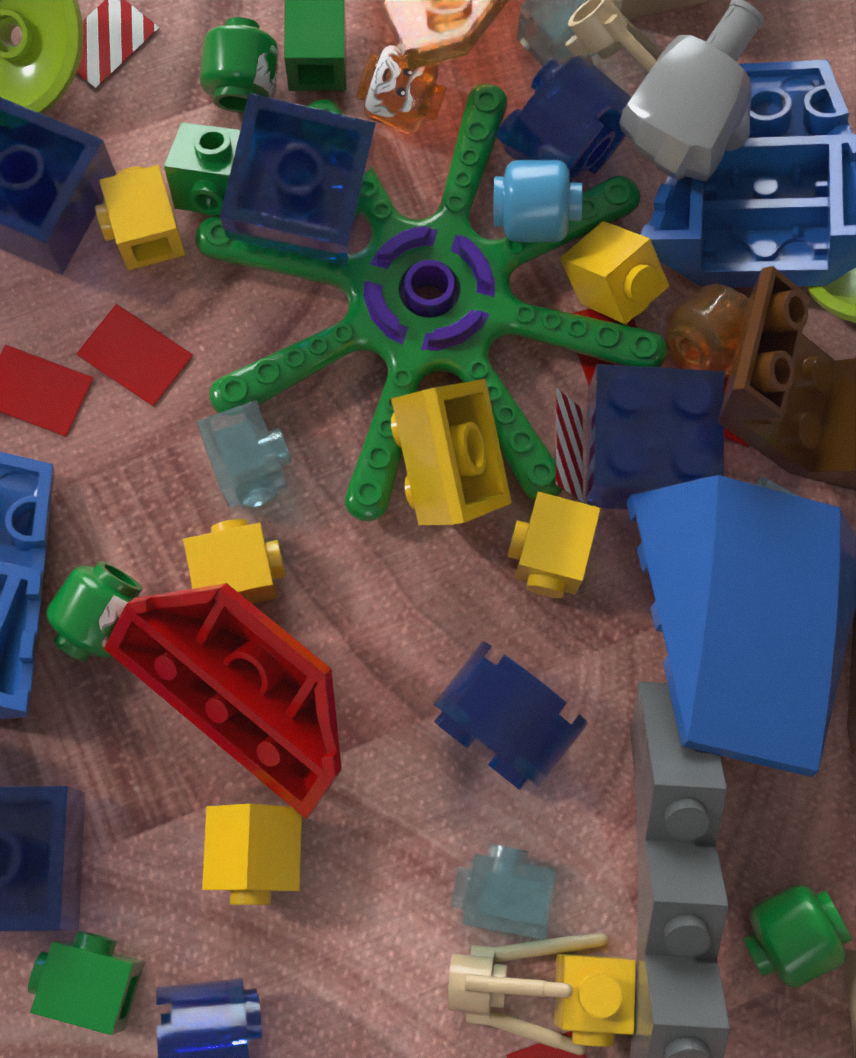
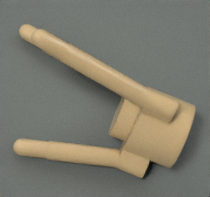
M587 0L574 12L568 21V26L575 35L568 40L566 46L578 60L601 119L608 121L611 119L612 113L590 54L597 53L601 59H606L617 53L624 46L642 67L649 72L662 52L620 12L612 0Z
M594 933L496 947L472 945L471 955L452 954L448 985V1010L466 1012L467 1024L492 1026L556 1049L559 1048L576 1055H583L586 1052V1045L573 1044L570 1037L491 1010V1007H505L506 994L569 998L573 993L572 986L568 983L547 982L546 980L507 977V965L494 963L605 946L608 942V937L605 933Z

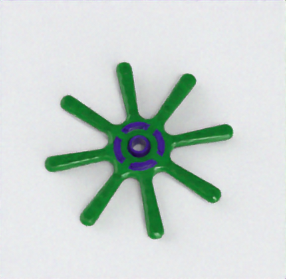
M479 84L469 92L440 206L435 213L423 219L405 217L394 207L345 115L334 101L321 99L307 106L302 117L307 133L370 226L371 240L358 253L351 255L338 254L221 217L205 219L196 230L195 242L197 248L202 254L211 259L332 285L340 289L347 296L349 302L348 312L337 324L239 368L213 382L209 390V400L211 406L218 414L228 418L239 417L334 362L357 351H371L379 355L386 362L388 368L387 380L352 474L344 501L347 512L360 521L370 522L381 518L387 511L402 453V448L397 445L392 434L391 417L394 410L391 398L417 392L420 382L429 374L449 372L458 376L463 383L486 379L500 449L524 493L535 501L538 492L558 496L563 489L556 485V461L491 366L489 348L492 343L506 335H520L640 373H649L659 369L667 357L665 340L661 335L653 331L527 304L519 300L512 293L509 286L510 276L519 266L587 235L603 221L612 224L628 216L639 206L640 191L632 179L617 175L582 193V221H569L568 233L560 242H513L507 237L495 240L486 239L478 235L472 229L469 222L470 212L508 106L505 92L493 84ZM433 286L440 289L444 294L437 299L427 300L419 297L415 292L419 288Z

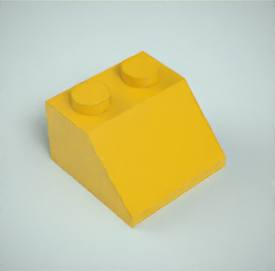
M486 379L435 387L391 398L394 410L391 417L392 434L397 445L402 448L407 470L404 484L405 494L410 507L416 512L418 525H455L465 523L512 503Z

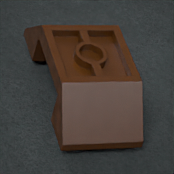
M774 266L762 268L745 308L718 423L790 474L856 490V358L834 360L802 334L808 320L810 297Z

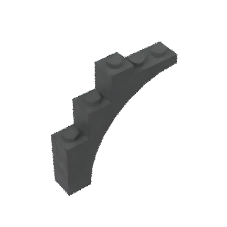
M638 681L630 732L635 775L638 840V929L634 1035H632L630 1058H724L730 1025L717 958L729 905L716 846L727 793L720 755L682 747L667 683Z

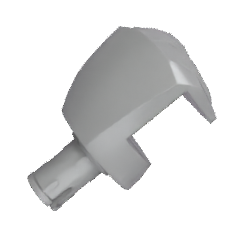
M732 0L730 2L728 10L707 41L692 35H678L669 43L623 110L620 127L622 132L634 144L635 150L652 161L658 170L677 181L690 177L707 182L723 159L725 150L733 151L738 149L746 142L750 135L752 85L749 76L736 61L757 30L762 27L765 18L757 8L744 0Z

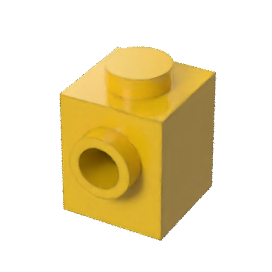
M159 164L146 168L140 166L128 167L119 171L115 176L99 180L105 200L104 204L95 206L100 228L105 241L116 240L128 271L186 255Z
M605 221L601 222L560 257L580 304L625 325L635 316L645 311L653 300L670 287L651 239Z
M538 492L529 523L516 521L507 555L509 558L519 560L514 579L527 582V590L544 597L563 598L564 592L575 595L583 581L601 508Z
M246 519L226 520L213 525L210 528L211 533L183 539L192 589L227 583L252 604L278 598L275 579L286 577L278 539L267 542L260 522L249 525Z
M263 804L206 806L202 890L230 891L229 905H271V891H299L302 815L292 807Z
M556 954L555 982L570 984L573 988V993L569 998L555 997L554 1024L561 1030L572 1031L573 1044L613 1047L615 1034L634 1035L636 960L621 957Z

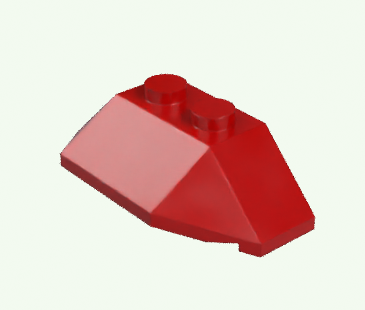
M227 583L134 598L126 604L104 650L307 819L314 812L342 771L332 669Z

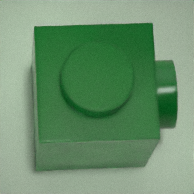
M285 0L284 61L289 91H347L344 0Z
M77 931L74 942L69 940L52 941L49 953L42 951L38 955L31 971L28 993L35 994L30 1013L108 1035L124 1031L145 961L114 953L117 940L89 932Z

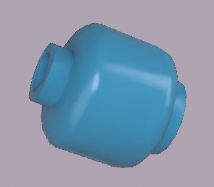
M512 161L506 167L504 176H495L494 227H503L506 237L513 242H560L568 233L569 221H582V183H570L569 169L563 161Z

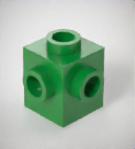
M181 122L164 164L174 208L212 216L221 215L244 219L252 195L260 194L264 181V162L261 158H256L252 132Z

